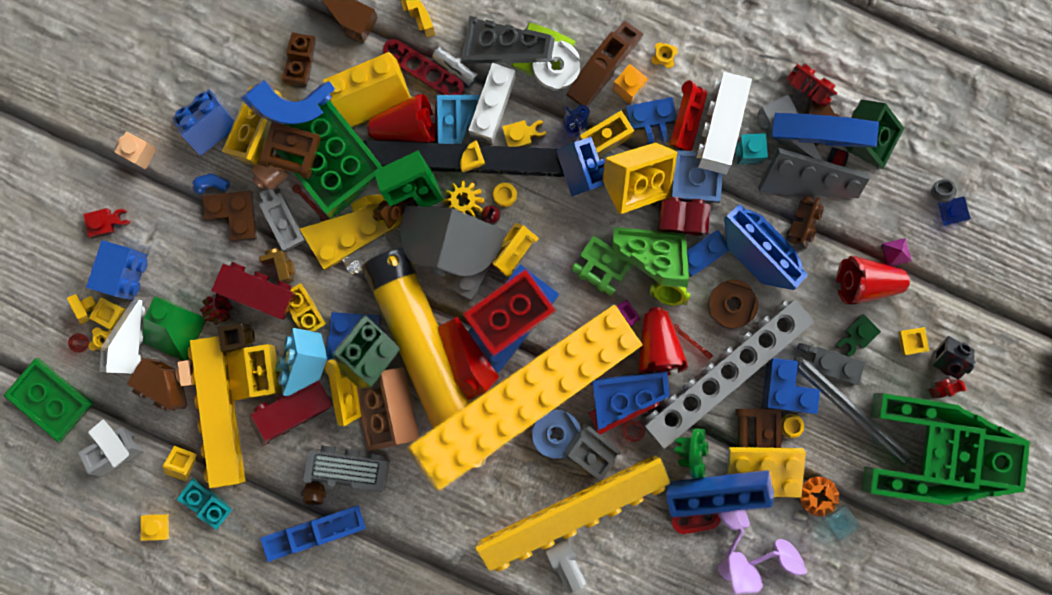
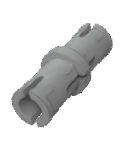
M438 47L433 53V61H436L448 72L458 77L468 87H471L477 80L478 74L462 64L463 61L460 58H454L442 47Z

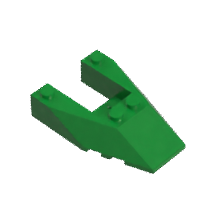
M874 393L871 418L926 426L921 475L864 466L861 491L941 505H951V503L968 502L980 498L1025 492L1030 449L1029 440L1003 427H999L957 404L886 393Z

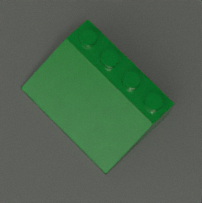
M329 100L322 106L317 104L323 111L318 117L307 122L286 126L318 134L321 137L310 177L307 179L300 177L298 173L294 174L326 215L332 219L347 208L376 180L374 171L383 166ZM276 150L282 159L303 164V157Z

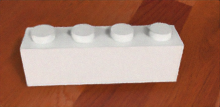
M723 72L721 80L715 81L712 94H715L716 98L715 101H710L707 115L711 116L710 122H705L702 136L706 137L704 144L700 143L696 158L700 159L698 168L727 175L736 148L752 81L751 78Z

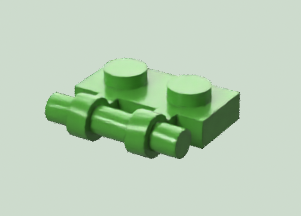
M593 235L580 255L582 259L587 261L586 265L582 267L575 263L571 271L577 274V278L583 282L586 280L597 287L596 290L600 293L605 292L612 296L616 288L608 283L612 278L621 283L632 263L615 252L611 246ZM593 266L606 273L603 279L590 272Z

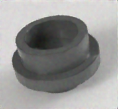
M948 179L937 181L931 189L932 197L943 203L952 201L957 194L955 184Z

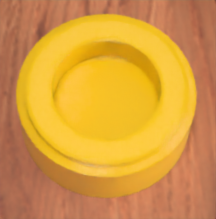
M500 183L494 188L493 199L498 206L507 208L516 202L517 191L510 183Z

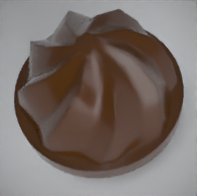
M318 481L307 483L301 491V496H303L302 502L309 505H321L323 498L326 497L324 485Z

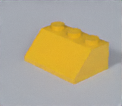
M390 52L323 79L324 82L329 81L334 86L335 90L330 93L332 96L330 101L351 128L366 123L371 117L411 98L397 59Z
M274 90V92H275L278 96H280L281 98H283L282 95L280 94V92ZM243 101L222 152L245 164L256 165L261 157L271 122L258 116Z
M652 143L606 157L603 182L617 212L623 214L660 201L666 197H671L678 152L661 144Z

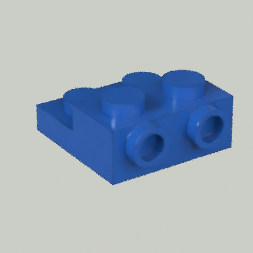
M331 312L330 336L327 338V361L334 359L333 353L363 316L369 318L380 329L381 315Z

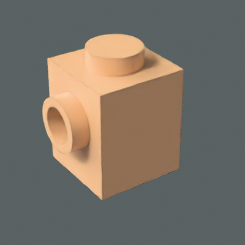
M126 131L124 136H121L117 141L114 152L146 170L157 149Z

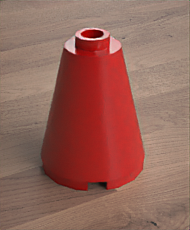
M417 94L371 117L367 124L368 135L371 138L373 137L375 141H434L436 139L435 123H431V115H434L425 94Z
M848 256V259H843L838 267L836 282L841 283V290H837L838 295L846 305H855L903 294L910 285V278L905 270L857 256Z
M662 307L650 308L649 312L644 314L642 346L640 347L638 363L639 374L643 372L666 371L667 375H671L670 371L677 369L678 373L687 370L688 363L669 312L663 310Z

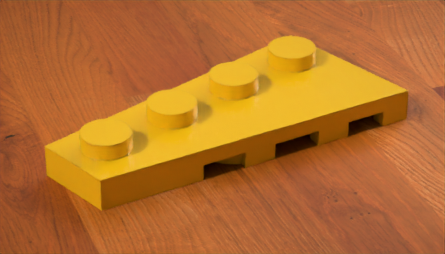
M378 205L300 228V231L323 270L326 271L400 227L403 213L391 229H388L384 220L377 222L373 219V210L378 207Z

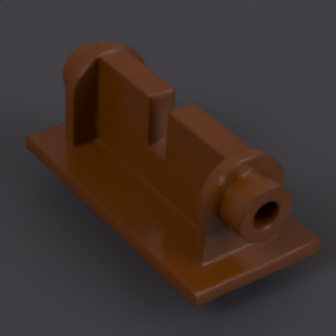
M412 196L393 206H390L387 201L382 200L378 207L373 210L374 214L372 217L377 222L384 220L388 229H391L404 212L405 206H409L414 198Z
M804 196L803 200H800L795 217L803 219V222L793 220L788 234L790 243L797 245L801 241L803 247L807 249L809 242H813L816 234V229L814 228L816 220L821 219L824 211V206H822L819 197H816L815 202H813V198Z

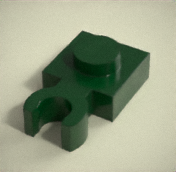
M861 314L844 331L849 337L840 339L835 346L840 348L844 343L847 344L849 350L844 355L850 357L856 352L857 345L861 349L865 348L881 331L865 314Z

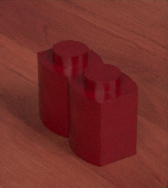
M666 197V200L660 202L657 231L685 233L692 236H706L708 234L710 204H704L705 201L702 199H690V202H682L679 197Z

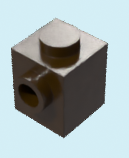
M237 323L218 327L222 352L253 347L255 332L253 328H250V324Z

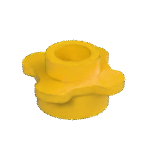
M657 43L655 45L656 52L651 58V62L654 65H664L667 69L674 66V56L678 53L677 48L670 44Z
M100 327L94 328L92 330L93 338L89 343L90 350H101L102 345L112 330L104 331Z

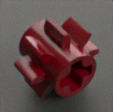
M216 293L212 297L208 296L202 300L205 306L200 309V312H202L205 321L218 325L220 322H225L230 318L228 312L233 307H231L227 297L219 296Z

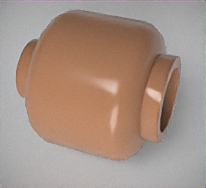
M260 159L256 165L252 166V173L254 174L252 180L261 189L266 187L274 190L288 177L287 170L273 166H261L259 163Z

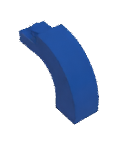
M263 80L245 93L241 99L254 113L263 119L277 124L290 125L307 122L321 115L323 111L317 104L322 106L332 98L330 93L335 88L327 81L322 83L303 100L291 102L278 96L269 84Z

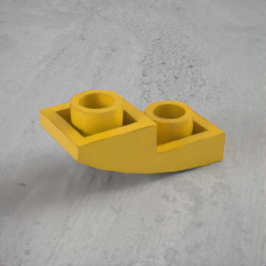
M401 0L403 10H409L411 18L416 17L419 30L425 31L426 38L434 36L433 24L420 0Z
M302 283L291 288L290 291L296 293L289 311L299 329L314 332L324 326L326 322Z

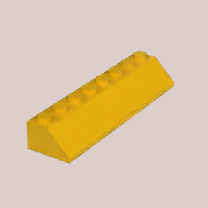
M652 455L478 540L476 545L477 552L489 571L496 569L497 572L508 568L510 566L509 562L517 558L519 561L529 558L533 555L531 551L539 547L545 550L555 544L554 540L562 536L564 539L574 536L578 533L576 529L584 525L586 528H590L600 522L599 518L605 515L612 517L622 512L621 507L629 503L631 506H635L643 502V497L650 493L654 496L666 490L665 486L670 484L661 458Z

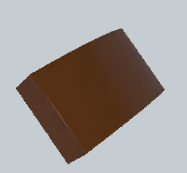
M291 33L286 51L288 59L282 77L284 83L307 87L314 56L315 36Z

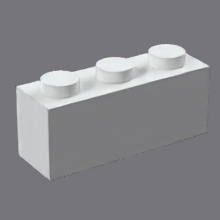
M492 63L469 127L471 138L493 145L516 79L515 70Z

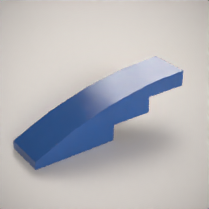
M775 113L772 137L773 139L799 140L801 143H825L826 146L877 147L879 122L827 115Z
M359 505L260 537L266 560L269 562L366 529Z

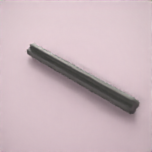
M802 360L798 364L797 371L817 389H820L821 393L898 463L906 465L911 460V455L808 361Z

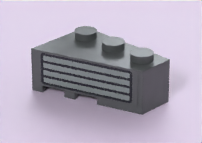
M321 445V449L308 451L303 482L311 483L313 480L325 482L326 485L331 486L337 484L382 492L386 488L390 460H384L385 455L370 453L369 457L360 456V451L346 449L345 453L335 452L336 447Z

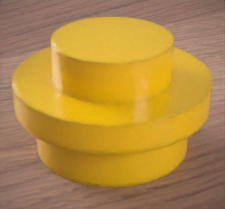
M786 414L781 418V433L785 437L797 438L803 433L804 422L800 416Z

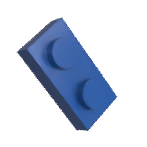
M716 230L687 250L688 274L690 277L730 251L726 240L719 230Z

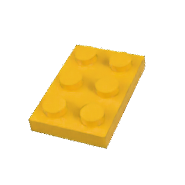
M729 447L727 475L769 470L774 497H801L806 452L804 448Z

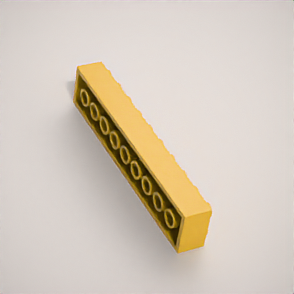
M614 304L406 448L434 490H441L640 348L642 343Z

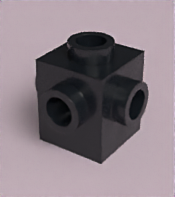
M948 336L934 351L932 366L941 370L945 375L960 379L965 373L969 374L974 369L976 364L974 361L975 350L967 343Z

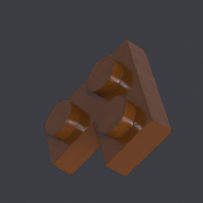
M252 191L202 196L204 219L206 221L229 219L231 241L257 239Z

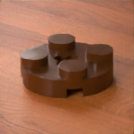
M728 280L720 283L712 290L708 299L710 317L719 325L730 329L745 326L752 321L758 311V299L751 286L741 280ZM732 298H736V303L739 304V308H734L733 311H731L729 309V306L727 305V301H731Z

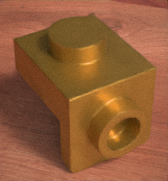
M275 248L265 251V255L259 257V261L263 264L275 262L279 281L283 283L294 281L293 274H296L293 261L289 260L286 252Z

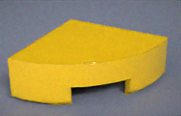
M477 140L469 144L460 161L462 173L485 165Z
M382 194L365 195L353 202L351 207L353 212L379 205L382 200L385 201V198Z

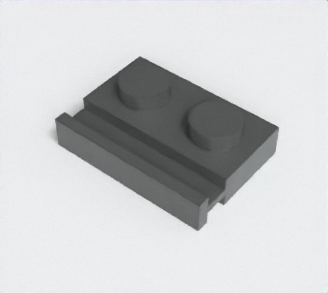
M583 424V429L580 433L576 434L564 451V454L597 480L602 481L614 464L617 454L620 455L621 452L591 427Z

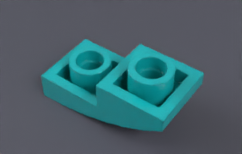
M194 478L189 481L176 499L196 512L198 518L216 530L232 511V508Z

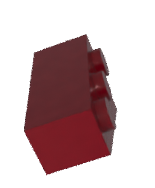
M231 262L230 266L222 264L211 289L212 292L285 320L296 293L290 291L291 285L278 281L276 285L267 281L268 276L256 271L253 275L244 272L246 267Z
M318 380L289 396H285L283 393L275 397L277 401L270 405H267L266 402L252 409L254 413L250 415L249 422L264 447L272 439L290 432L289 430L329 410L333 405Z

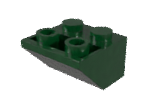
M363 316L335 350L333 356L340 371L358 388H368L373 386L401 348L369 318Z

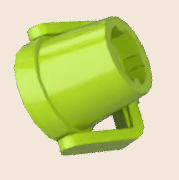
M658 282L657 284L652 283L650 296L670 306L680 304L686 306L691 294L687 292L686 287L666 286Z

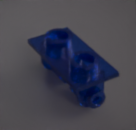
M580 105L572 111L568 106L565 108V123L563 125L569 135L572 136L574 134L577 140L581 130L588 124L590 110L587 106Z

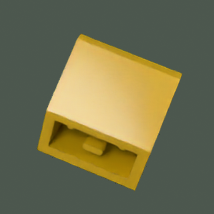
M259 345L226 353L232 401L282 394L281 385L278 384L279 372L276 371L277 355L275 345Z

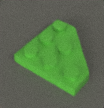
M613 228L612 249L661 285L672 287L688 286L689 274L685 233Z

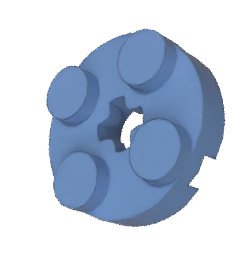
M551 410L535 422L532 429L533 443L542 455L562 459L568 457L564 454V451L576 434L581 432V428L576 418L570 413L563 410ZM553 427L557 430L560 428L563 430L561 440L558 441L556 438H550Z

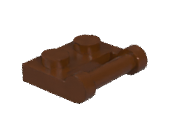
M271 122L259 163L264 167L273 166L298 173L300 177L308 179L312 172L313 161L321 137L318 134ZM273 150L303 157V164L272 156Z
M735 409V416H738V447H748V416H754L755 448H781V409Z

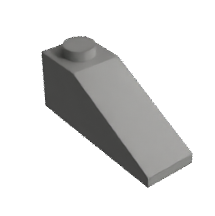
M789 95L763 106L757 113L759 115L757 119L761 128L766 129L770 136H772L775 113L798 114ZM776 139L792 152L819 160L822 159L814 143Z

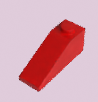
M458 317L438 327L457 385L468 400L486 393L499 378L494 368Z

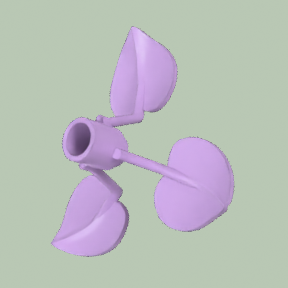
M744 510L718 513L726 526L732 530H738L730 549L726 551L728 557L717 566L720 575L724 579L731 581L734 595L756 593L761 590L762 581L753 565L771 557H778L780 566L790 574L802 576L807 573L799 552L790 542L783 539H778L774 542L776 551L750 562L747 561L742 553H734L744 533L743 528L749 526L748 516Z

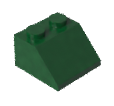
M861 99L851 118L879 122L877 147H844L849 153L880 169H884L905 128L886 103Z

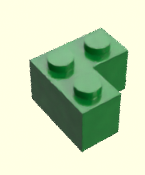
M419 151L413 152L374 171L379 191L390 206L412 196L420 207H430L444 200L436 177Z

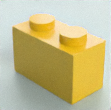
M621 110L581 134L579 141L592 137L598 157L632 138L634 129Z

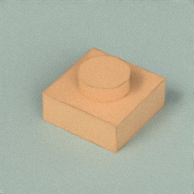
M193 361L178 362L176 378L181 386H195L191 379V372L194 371Z

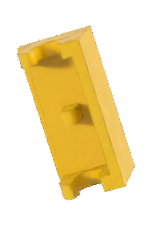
M514 223L504 237L502 246L491 265L506 277H511L512 271L531 244L537 242L539 238L524 225Z

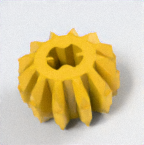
M461 181L460 188L453 183L451 186L454 192L450 190L445 191L449 198L444 199L443 204L448 205L449 207L447 208H453L476 218L473 211L481 213L482 208L478 204L484 203V198L478 197L482 194L481 189L474 190L475 184L472 182L467 188L465 181ZM467 197L469 204L465 205L464 203V206H460L459 199Z

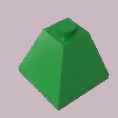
M154 296L143 320L142 343L181 361H186L189 359L188 348L191 347L190 340L199 338L206 323L205 318L171 301Z

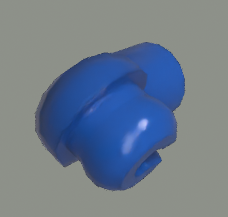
M212 173L196 177L192 182L193 191L197 194H203L206 188L212 186L226 192L230 186V181Z

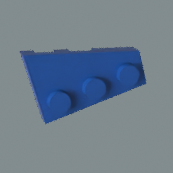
M666 371L601 378L592 381L598 430L616 420L627 417L631 413L645 409L670 397Z

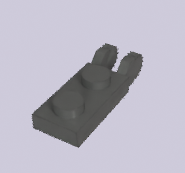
M798 343L797 348L800 351L814 354L812 362H808L822 375L852 385H859L865 365L864 361L820 347ZM794 357L793 361H798L799 364L802 360L805 359L800 357Z

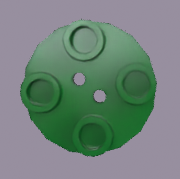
M695 428L691 437L676 438V444L682 446L675 447L674 451L676 454H680V457L685 458L679 459L678 464L679 466L690 468L692 478H705L706 466L703 463V456H708L709 445L708 442H705V429Z

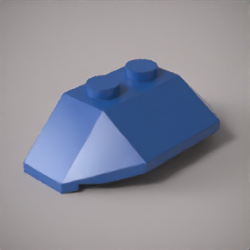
M738 205L724 218L728 249L761 284L794 290L808 276L806 271L803 270L796 250L762 215Z

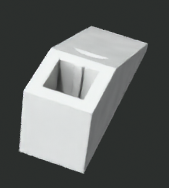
M143 300L130 302L102 345L99 372L132 374L141 360V356L138 354L139 345L143 341V331L140 330L141 320L145 316V308L142 306Z

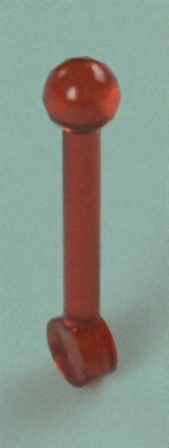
M293 185L292 191L296 194L298 193L320 216L321 222L330 219L326 213H323L303 193L300 185Z
M673 324L676 333L696 347L708 359L713 357L708 350L704 349L682 331L679 324Z

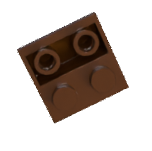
M142 358L126 383L133 388L132 392L141 398L146 399V397L154 400L153 405L163 411L168 409L173 411L176 409H186L188 403L184 386H181L180 382L177 381L176 369L160 359Z

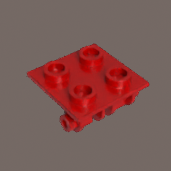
M805 63L802 66L797 64L794 67L797 73L791 71L786 78L790 81L789 84L799 90L805 81L809 79L801 93L813 82L815 85L806 97L809 98L818 86L819 88L811 100L819 106L827 107L832 100L828 96L837 94L833 90L835 85L826 78L819 80L814 76L816 71Z

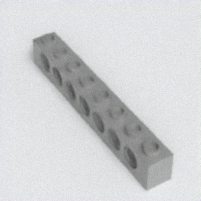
M796 299L789 302L787 300L781 302L775 308L776 313L769 318L767 315L756 324L758 328L753 333L747 331L738 339L740 344L734 349L728 347L719 355L721 360L715 365L711 362L700 371L703 374L696 381L694 378L690 379L682 386L684 389L682 393L678 396L675 394L671 395L663 402L665 405L663 409L659 412L655 409L644 418L647 421L643 425L644 428L661 448H667L676 438L680 437L815 322ZM779 319H783L787 323V329L784 332L780 331L777 327ZM761 334L766 335L769 340L768 346L765 348L758 342ZM742 350H747L750 353L748 363H743L740 359ZM725 365L729 366L732 370V375L729 379H725L721 375V369ZM705 381H710L713 384L714 389L710 395H706L702 390V385ZM689 396L695 401V407L690 411L686 410L683 405L685 398ZM672 412L676 415L677 420L673 426L669 427L666 425L664 418L667 413Z

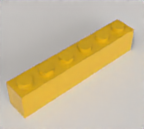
M219 336L190 340L191 347L188 348V355L190 361H193L194 371L191 372V379L193 385H196L197 391L194 402L196 409L200 413L198 430L203 436L201 454L206 459L205 481L209 483V488L246 482L236 406L231 396L226 358L227 352L221 351Z

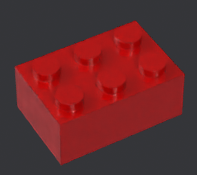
M525 269L465 312L464 315L495 357L553 315L556 310Z

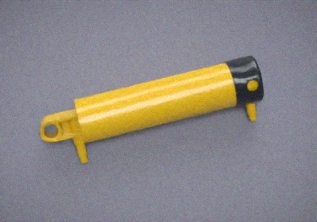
M396 248L366 261L362 265L361 270L371 293L375 296L395 344L401 348L399 350L400 356L432 429H434L470 404L472 400L467 399L454 380L439 333V325L417 278L414 263L407 258L403 248ZM486 457L469 470L482 466Z

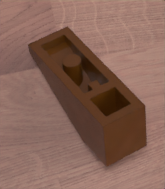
M320 0L345 32L344 35L353 41L358 39L366 41L378 18L375 9L357 0Z

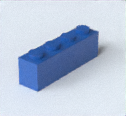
M769 470L670 481L666 493L671 517L772 508L774 497Z

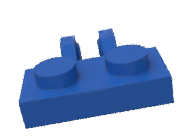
M673 97L626 106L628 122L634 131L644 129L647 145L654 143L651 127L655 126L659 128L662 143L668 142L665 124L675 123L677 119Z

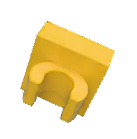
M76 294L67 297V301L79 324L88 322L87 312L93 311L96 306L93 297L89 296L82 301L79 300Z

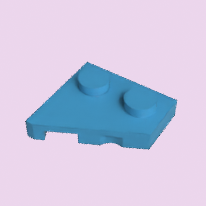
M435 95L436 143L462 144L466 135V129L471 124L473 113L481 95Z

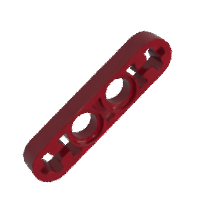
M396 39L388 40L384 44L383 54L390 52V48L395 49L398 47V52L404 56L403 60L397 54H393V56L397 59L400 69L441 95L464 94V85L458 77ZM412 58L420 61V66L415 70L407 67L408 61ZM430 71H438L440 73L439 80L430 82L427 79L428 73ZM445 77H447L446 83L450 86L457 84L458 92L453 91L452 94L449 93V88L443 84Z

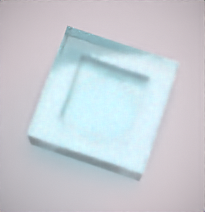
M845 505L824 518L831 531L840 541L861 527Z

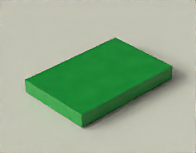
M35 358L3 395L56 442H62L93 406V403L40 358Z

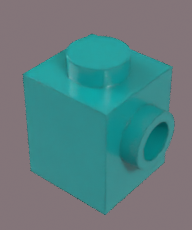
M766 133L744 134L739 137L734 152L738 165L762 164L768 158Z

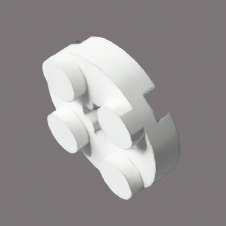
M555 41L552 60L554 62L561 61V70H553L550 62L532 63L531 68L534 77L542 86L553 91H559L573 84L579 75L580 58L572 45L564 41Z

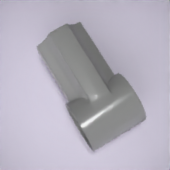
M568 539L545 549L553 569L557 570L567 594L578 591L587 585L577 565V558Z

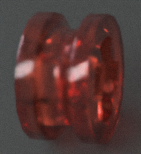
M630 420L624 424L622 433L626 440L638 442L643 439L645 428L641 422ZM631 424L634 427L639 426L640 432H637L639 436L636 438L633 435L628 436L627 430H630L628 426Z

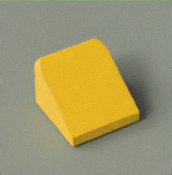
M174 446L162 466L164 474L187 482L197 454Z

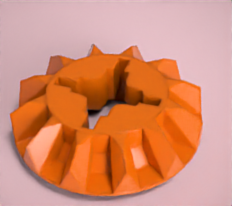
M812 477L802 486L800 502L808 513L824 517L833 513L836 506L839 505L840 493L836 484L828 478ZM823 490V495L829 500H821L818 504L817 498L811 495V492L820 493Z

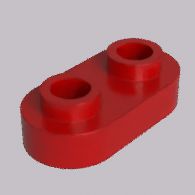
M712 513L709 520H704L703 514L685 516L687 522L684 525L679 524L680 517H671L673 529L680 534L711 530L716 528L721 521L718 513Z

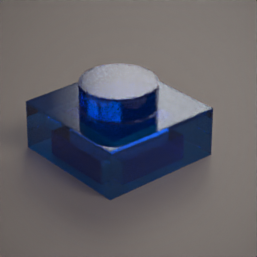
M965 196L954 198L950 202L938 203L944 226L971 219Z

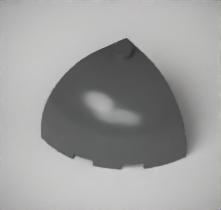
M405 206L401 222V244L407 258L419 266L431 269V274L444 277L445 273L460 276H471L480 273L496 258L505 235V230L453 208Z

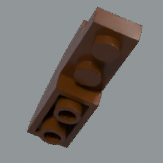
M624 20L615 32L611 31L597 48L571 85L566 96L586 109L614 76V71L640 42L643 33Z

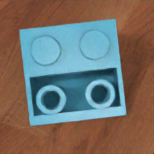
M292 328L290 337L286 336L284 340L283 357L278 358L276 371L279 372L278 384L282 386V392L285 396H289L320 380L327 361L321 333Z

